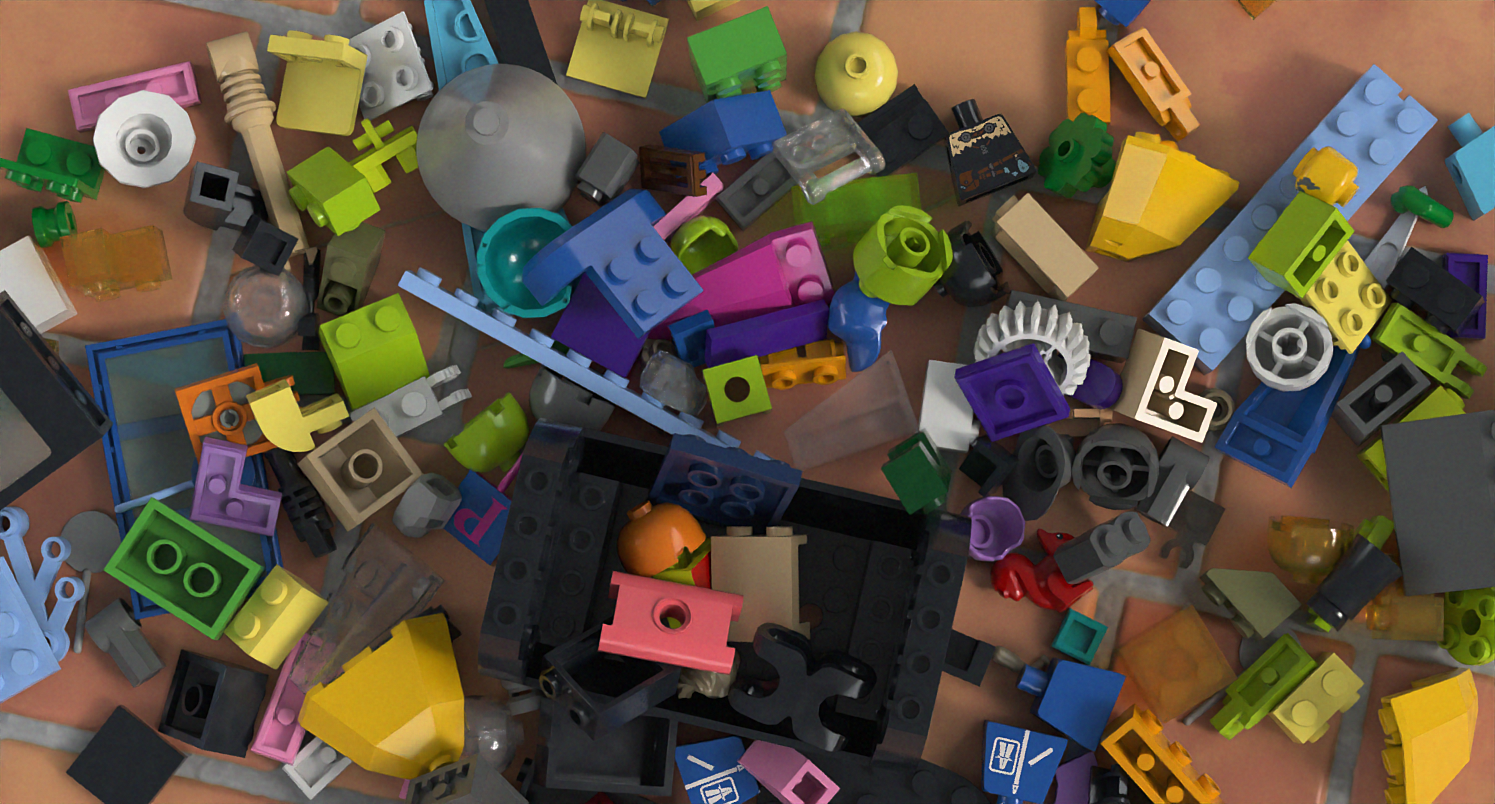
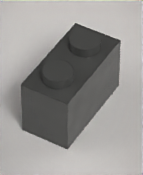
M1402 351L1336 403L1331 417L1359 447L1378 432L1381 425L1388 424L1423 396L1431 383Z

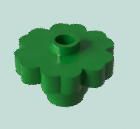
M1081 113L1075 118L1074 122L1070 119H1065L1058 128L1051 132L1049 136L1050 146L1040 153V164L1038 167V174L1045 178L1044 187L1056 195L1071 198L1077 190L1087 192L1090 188H1102L1109 184L1114 174L1116 162L1112 159L1114 138L1106 132L1107 124L1094 115Z

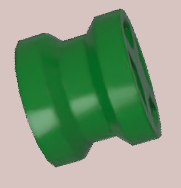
M68 201L58 202L56 207L49 209L43 206L33 207V229L41 248L52 247L54 242L62 240L66 243L77 241L76 219Z

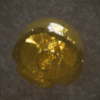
M1282 515L1280 522L1274 516H1270L1267 530V549L1272 561L1280 569L1293 573V581L1317 584L1319 576L1328 575L1347 551L1353 541L1354 526L1341 522V529L1329 528V519Z

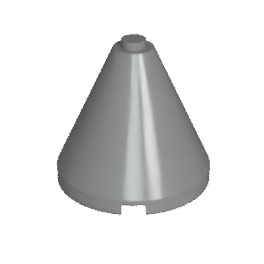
M492 64L466 71L452 79L438 91L421 119L417 135L416 154L423 182L437 204L451 217L474 227L476 230L486 232L498 218L517 209L542 208L558 213L571 198L570 195L579 181L576 179L575 174L586 159V139L583 125L575 106L556 83L541 73L526 67L511 64Z

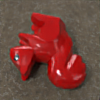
M1038 529L1037 538L1047 556L1035 565L1023 554L1017 552L1008 553L1003 559L996 560L990 571V582L994 591L998 592L1004 599L1011 598L1017 602L1026 596L1033 604L1040 608L1056 610L1058 613H1062L1093 590L1094 583L1088 579L1078 584L1067 583L1053 557L1056 549L1063 543L1074 539V536L1063 532L1048 533L1043 529Z

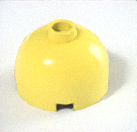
M855 31L839 35L824 47L817 59L814 79L818 94L827 107L849 117L859 118L870 115L890 100L896 89L898 69L895 56L885 42L872 34Z

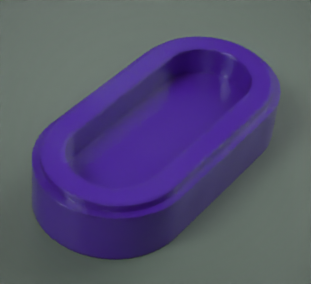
M1061 353L1057 355L1061 359H1064ZM1090 359V366L1087 367L1086 378L1083 380V384L1077 385L1074 395H1064L1092 408L1106 409L1115 404L1119 399L1123 383L1121 376L1116 371Z

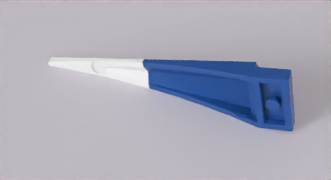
M1426 186L1419 189L1420 191L1428 195ZM1410 211L1400 214L1364 261L1385 291L1388 287L1386 279L1396 268L1418 219V216ZM1333 346V355L1327 371L1315 384L1300 391L1283 392L1268 387L1265 383L1261 382L1234 412L1215 445L1216 450L1292 488L1311 453L1315 454L1361 348L1358 346L1352 354H1349L1346 349L1341 350L1338 346Z

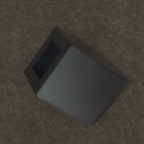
M252 213L232 250L241 258L279 277L299 239Z
M987 434L974 440L971 444L973 450L958 468L981 486L978 493L984 498L996 493L1020 461L996 441L991 442Z
M952 629L942 671L980 687L996 647Z

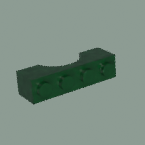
M926 428L889 449L887 456L890 460L883 463L881 470L909 515L917 510H920L922 515H925L946 501L944 498L949 490L952 470Z

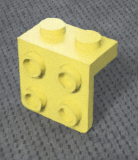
M293 30L287 32V37L270 35L267 51L287 61L276 117L277 124L284 129L338 136L351 135L354 130L368 55L349 46L350 40L341 36L325 35L324 41L313 40V36L308 33Z

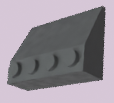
M1495 410L1381 425L1380 430L1400 569L1404 573L1401 576L1404 596L1495 587Z

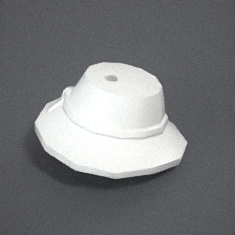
M145 90L122 96L115 100L98 116L93 137L99 164L119 183L141 188H149L171 182L189 164L196 141L188 113L169 95ZM142 149L145 153L139 154L137 150Z

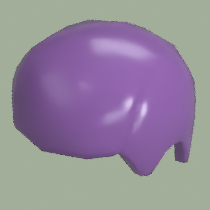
M988 496L986 498H978L970 502L960 513V515L969 516L972 519L969 555L975 560L994 561V559H1003L1012 549L1020 546L1023 542L1025 520L1020 508L1007 497Z

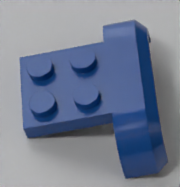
M634 188L622 193L551 241L526 263L522 274V282L540 305L543 306L555 298L570 282L585 272L638 339L697 298L704 291L653 227L667 213L648 190Z

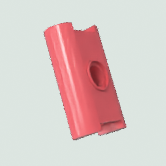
M613 571L608 598L617 599L612 625L603 624L598 651L730 675L735 654V648L726 647L730 621L738 622L744 595ZM672 617L677 619L682 626L670 629L665 627L660 620Z

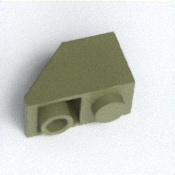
M361 222L352 231L345 232L340 236L334 234L327 246L316 308L340 317L362 308L380 261L386 230Z
M1211 568L1199 577L1205 584L1202 587L1204 594L1217 607L1223 604L1234 616L1230 620L1232 625L1246 639H1249L1251 636L1255 641L1264 639L1302 605L1273 572Z

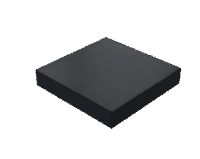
M119 705L66 773L104 804H152L188 756L124 705Z

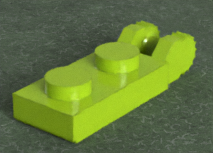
M1392 303L1371 337V340L1395 356L1403 351L1422 374L1437 384L1450 388L1457 395L1465 399H1470L1474 389L1451 374L1456 365L1458 364L1465 368L1472 375L1481 377L1484 376L1488 369L1482 362L1465 352L1466 348L1446 334H1442L1434 326L1399 303Z

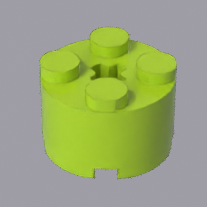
M904 205L890 208L888 212L881 215L858 241L853 252V263L860 279L859 288L866 296L870 298L878 297L895 305L913 306L948 269L953 258L950 239L943 228L938 232L929 223L933 218L926 212Z

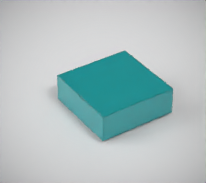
M1068 608L1050 646L1090 665L1108 627Z

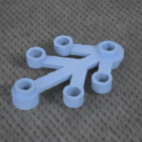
M5 507L0 510V539L4 540L18 586L42 633L50 640V648L57 662H59L66 656L70 646V639L64 628L76 601L80 600L84 595V583L75 576L59 579L55 585V595L58 601L50 617L44 603L62 562L68 559L71 554V544L66 538L61 536L47 538L41 546L44 560L35 577L22 538L29 529V517L20 507ZM5 516L10 520V528L7 531L4 530L2 525ZM55 542L61 547L58 557L52 553V545ZM68 582L74 586L72 597H69L65 591Z

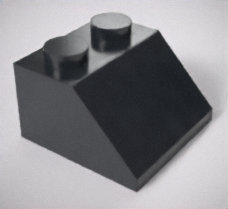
M181 649L158 732L205 751L245 758L248 745L253 739L254 725L260 704L265 697L266 683L269 675L242 665Z

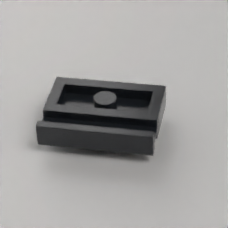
M914 84L846 130L845 134L852 141L856 150L879 183H881L941 142L949 132Z

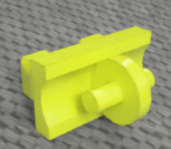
M369 118L361 121L366 133L354 139L353 143L358 151L371 144H374L375 147L348 163L366 177L373 193L392 182L382 166V163L396 156L406 174L418 168L416 154L418 134L412 125L382 141L381 138L395 131L389 120L377 127L373 126Z

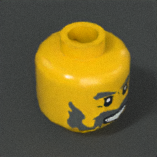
M1330 146L1323 147L1320 150L1313 147L1293 171V175L1297 178L1295 190L1298 193L1302 191L1332 206L1338 203L1344 208L1360 188L1354 183L1358 175V167Z

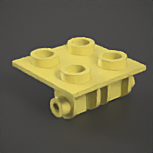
M588 0L587 5L584 4L581 11L580 21L582 23L566 76L646 99L669 19L604 0Z
M1348 240L1305 296L1300 298L1295 295L1304 306H1311L1310 308L1325 319L1329 332L1332 335L1333 346H1338L1341 350L1346 349L1349 354L1355 351L1392 301Z

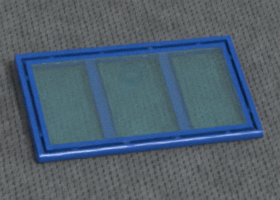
M226 317L224 320L85 345L95 402L113 422V426L102 437L114 507L192 480L191 468L196 455L174 388L243 367L244 353L237 318ZM262 452L250 456L254 462L255 478L252 486L269 490ZM194 488L168 496L159 501L189 519ZM147 504L122 513H116L121 542ZM191 520L266 568L247 598L254 594L276 564L284 568L276 527L274 535L268 536ZM129 587L135 620L170 614L161 606Z

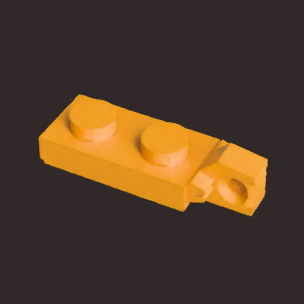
M1079 7V12H1077V30H1068V39L1065 42L1067 119L1073 122L1079 114L1086 113L1096 116L1109 125L1111 122L1109 54L1107 52L1109 41L1106 40V30H1097L1096 7Z
M1141 27L1113 44L1107 50L1152 117L1156 118V121L1161 126L1165 125V128L1177 142L1192 134L1200 126L1189 110L1192 107L1188 99L1191 95L1190 91L1146 28Z

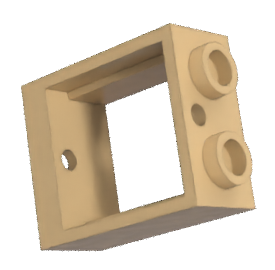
M1029 193L1021 200H1018L1013 195L995 212L996 215L992 220L996 224L990 235L1050 298L1066 301L1099 268Z

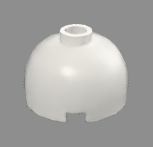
M1296 303L1286 304V307H1277L1273 310L1271 307L1263 311L1250 326L1246 337L1247 360L1256 377L1268 387L1283 392L1300 391L1315 384L1327 371L1333 355L1332 335L1329 332L1325 319L1312 308Z

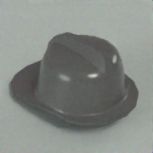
M1047 425L1021 432L1013 455L1020 461L1002 483L1003 497L1009 498L1020 508L1025 521L1037 520L1045 515L1053 504L1058 490L1073 479L1071 470L1076 456V451L1073 447L1074 438L1068 434H1058Z

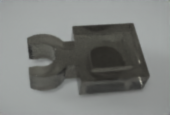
M1188 490L1167 527L1177 532L1174 539L1163 544L1159 557L1166 559L1171 549L1178 547L1184 554L1179 567L1187 569L1194 559V550L1192 548L1194 542L1203 547L1207 546L1225 508Z

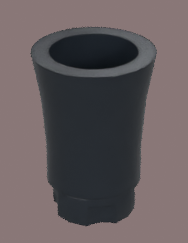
M1357 533L1342 558L1327 577L1315 588L1318 592L1306 604L1338 632L1348 619L1352 621L1370 601L1404 573L1381 550Z

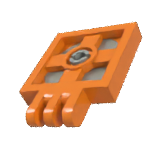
M255 363L174 388L198 464L205 437L248 445L246 457L277 448L261 431L245 395L286 379L291 387L295 384L293 375L263 382L259 366ZM292 391L296 402L299 401L298 391Z

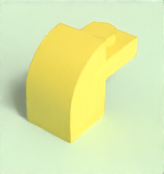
M286 379L245 395L263 434L274 445L287 451L306 452L316 449L310 435L311 432L316 430L319 434L330 432L342 425V419L349 417L344 401L338 393L299 409Z

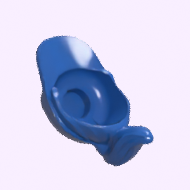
M855 271L853 281L841 286L832 298L829 308L828 328L834 335L845 342L850 370L852 372H859L873 365L879 356L881 331L887 324L886 312L890 303L878 297L870 298L866 296L859 288L860 279Z

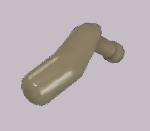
M996 646L991 658L994 662L1017 674L1020 673L1022 667L1026 664L1018 655L1002 646ZM1042 655L1030 666L1041 669L1043 666L1048 665L1050 660L1046 655Z

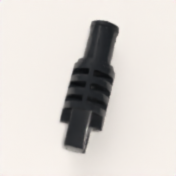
M277 447L265 453L264 455L268 459L281 487L278 489V492H282L281 502L283 508L287 512L289 521L292 523L299 541H307L315 558L323 557L337 550L329 530L334 526L331 517L316 488L307 476L304 477L293 452Z

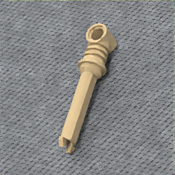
M246 31L206 42L217 82L221 84L220 89L224 94V102L227 103L226 108L228 112L224 117L225 122L228 125H232L233 129L243 136L270 223L299 239L290 257L306 253L309 265H312L317 254V248H309L296 205L289 194L290 186L270 127L274 119L273 112L277 108L275 103L269 100L264 93V85L260 84L262 79L257 74L259 68L249 34ZM288 260L283 268L287 272L291 271Z

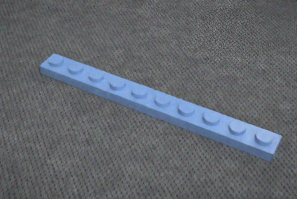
M419 267L417 273L412 270H406L398 284L399 287L672 435L674 433L680 435L692 434L703 438L707 443L724 448H738L741 444L739 439L722 430H719L715 436L702 429L704 421L683 409L679 415L672 413L664 408L667 401L649 390L644 389L642 395L627 388L629 380L607 369L603 375L590 368L592 360L570 348L568 353L564 354L553 348L552 344L555 340L534 328H532L529 334L514 326L517 319L504 311L494 308L491 314L477 306L480 299L458 287L454 293L439 286L442 278L422 267ZM756 450L753 455L764 460H775L759 450Z

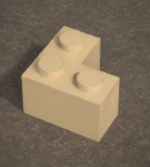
M1138 328L1129 357L1126 359L1120 375L1123 383L1122 393L1116 403L1108 409L1203 443L1217 403L1184 391L1199 350Z

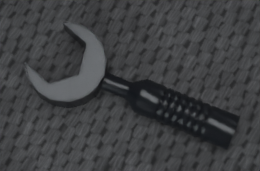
M317 249L312 265H309L306 253H304L302 295L306 300V313H300L298 320V336H303L302 350H319L321 340L318 336L321 325L319 313H314L320 284L321 250Z

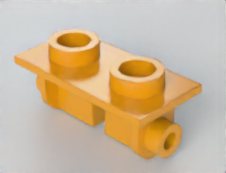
M834 339L806 344V357L798 358L797 347L761 356L760 365L766 388L773 387L785 390L798 384L816 383L819 385H829L837 380L846 379V357L844 355L843 342L835 343Z

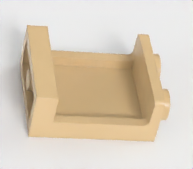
M753 526L727 527V535L711 536L712 589L744 595L738 622L730 621L727 642H753L757 628L768 622L805 635L808 640L810 639V622H799L798 546L800 544H807V535H794L792 526L766 527V534H753Z

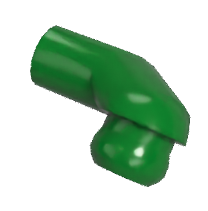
M1411 185L1400 187L1399 191L1393 193L1390 199L1391 205L1396 212L1404 214L1410 211L1440 228L1448 227L1454 218V213L1451 209L1438 203Z

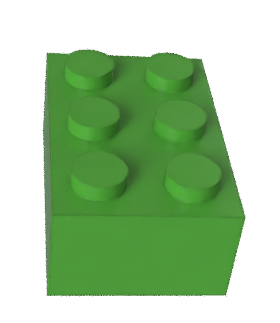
M768 6L687 37L691 66L706 103L714 99L750 94L756 91L770 90L774 92L782 87L780 82L786 80L787 52Z
M151 497L104 568V571L213 640L221 639L224 630L232 622L266 570L264 566Z

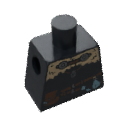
M975 99L964 101L951 108L959 129L946 135L944 145L958 206L1033 178L1036 173L1035 166L1002 114H997L983 120Z

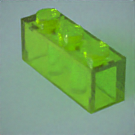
M917 173L791 186L794 226L813 221L821 247L830 245L831 238L847 237L848 243H858L875 221L895 206H911L921 210Z

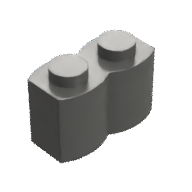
M602 132L575 174L576 179L579 180L577 188L581 191L580 195L600 208L604 203H609L618 197L640 164L637 160L638 155L636 152L609 134Z
M1129 511L1063 543L1056 549L1053 557L1066 582L1078 584L1144 551L1148 547L1151 538L1138 513Z

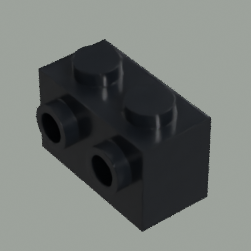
M1413 247L1408 250L1386 279L1388 286L1393 289L1389 294L1392 299L1409 310L1413 305L1417 306L1428 314L1424 321L1434 326L1444 335L1448 330H1451L1459 336L1485 303L1482 295Z

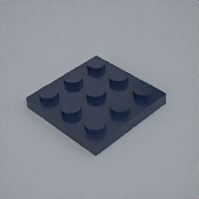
M674 433L649 488L646 501L649 500L652 506L664 502L677 504L688 510L695 519L725 528L730 526H753V534H766V527L777 526L799 488L803 471L791 468L789 464L780 460H764L748 455L746 451L740 448H724L707 443L703 438L696 435Z

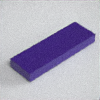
M824 299L707 329L704 360L707 366L711 368L755 355L761 357L824 340L827 338L829 307Z

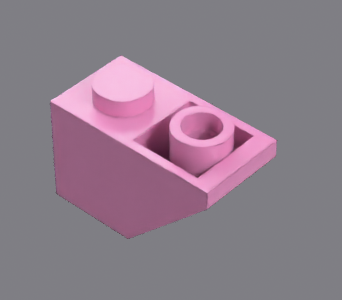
M755 740L737 761L783 804H827L840 789L809 759L794 748Z

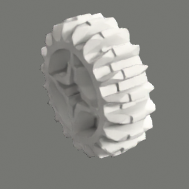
M1020 300L1015 310L1004 305L999 315L990 314L987 323L983 324L978 331L974 355L975 362L1002 354L1000 349L1008 352L1034 343L1063 396L1064 394L1074 395L1077 385L1083 384V380L1086 378L1087 367L1090 366V343L1088 336L1083 335L1082 324L1072 323L1073 319L1070 312L1058 315L1055 304L1046 310L1041 308L1038 300L1033 307L1027 308ZM1055 349H1057L1063 355L1064 359H1061L1056 355L1057 351Z

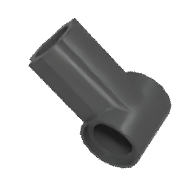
M1172 436L1158 457L1159 474L1153 494L1149 498L1147 495L1144 499L1139 500L1134 510L1151 521L1168 527L1189 489L1192 490L1200 479L1210 457Z
M121 597L84 623L93 641L105 653L109 652L134 688L150 680L166 667L163 660L140 630L142 623L140 620H135L133 609Z

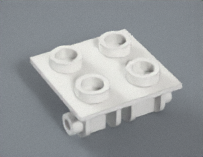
M400 12L349 39V46L368 55L359 99V106L364 120L369 118L371 121L417 98V101H424L433 97L434 83L428 77L424 66L426 64L425 59L421 58V48L417 47L412 33V24H409L405 12Z

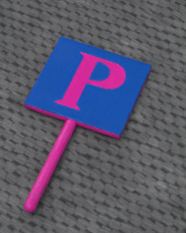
M523 452L498 487L479 472L470 470L458 486L462 500L443 528L489 565L493 563L499 554L512 498L504 492L518 474Z

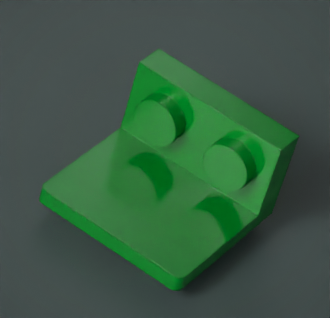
M26 128L17 161L14 162L0 158V169L6 172L5 179L16 182V185L36 192H41L43 186H46L45 190L56 193L57 197L76 203H81L83 197L97 200L105 169L99 164L94 146Z

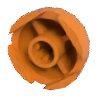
M647 500L627 512L630 520L619 532L617 554L626 573L651 577L679 562L677 557L683 553L685 546L690 553L696 550L705 541L706 535L693 515L680 505L664 502L652 506L650 501Z

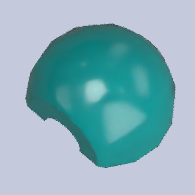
M542 208L517 209L498 218L483 235L477 252V276L487 296L500 306L503 311L522 318L546 317L565 308L570 301L571 282L555 298L541 306L522 282L523 267L534 255L573 226L561 215Z

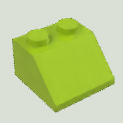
M399 293L331 320L319 327L318 336L352 411L381 399L424 376L426 379L430 377L416 330Z

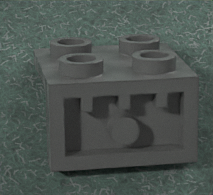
M479 753L411 779L405 804H529Z

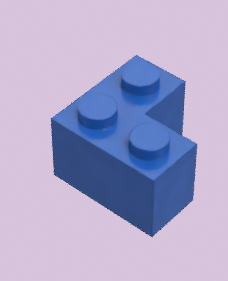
M770 90L714 99L659 131L664 147L704 152L705 161L699 162V168L706 169V178L712 173L717 174L719 172L717 166L721 163L722 165H729L744 159L748 154L751 160L762 158L766 154L775 151L774 144L788 137ZM670 160L671 164L687 166L685 162Z

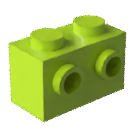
M329 146L286 172L293 185L289 189V194L296 206L301 211L307 209L319 227L326 225L337 236L356 229L362 221L381 210L366 177Z
M1299 191L1267 234L1257 244L1248 259L1266 281L1303 298L1354 233V229L1336 207Z

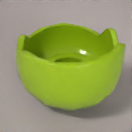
M700 216L685 222L679 227L672 237L671 250L692 275L737 252L738 243L723 221L712 216Z

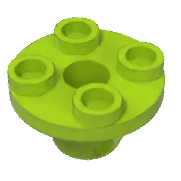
M1495 587L1445 592V599L1440 611L1439 627L1436 631V641L1439 647L1446 649L1456 661L1462 664L1481 666L1495 659Z

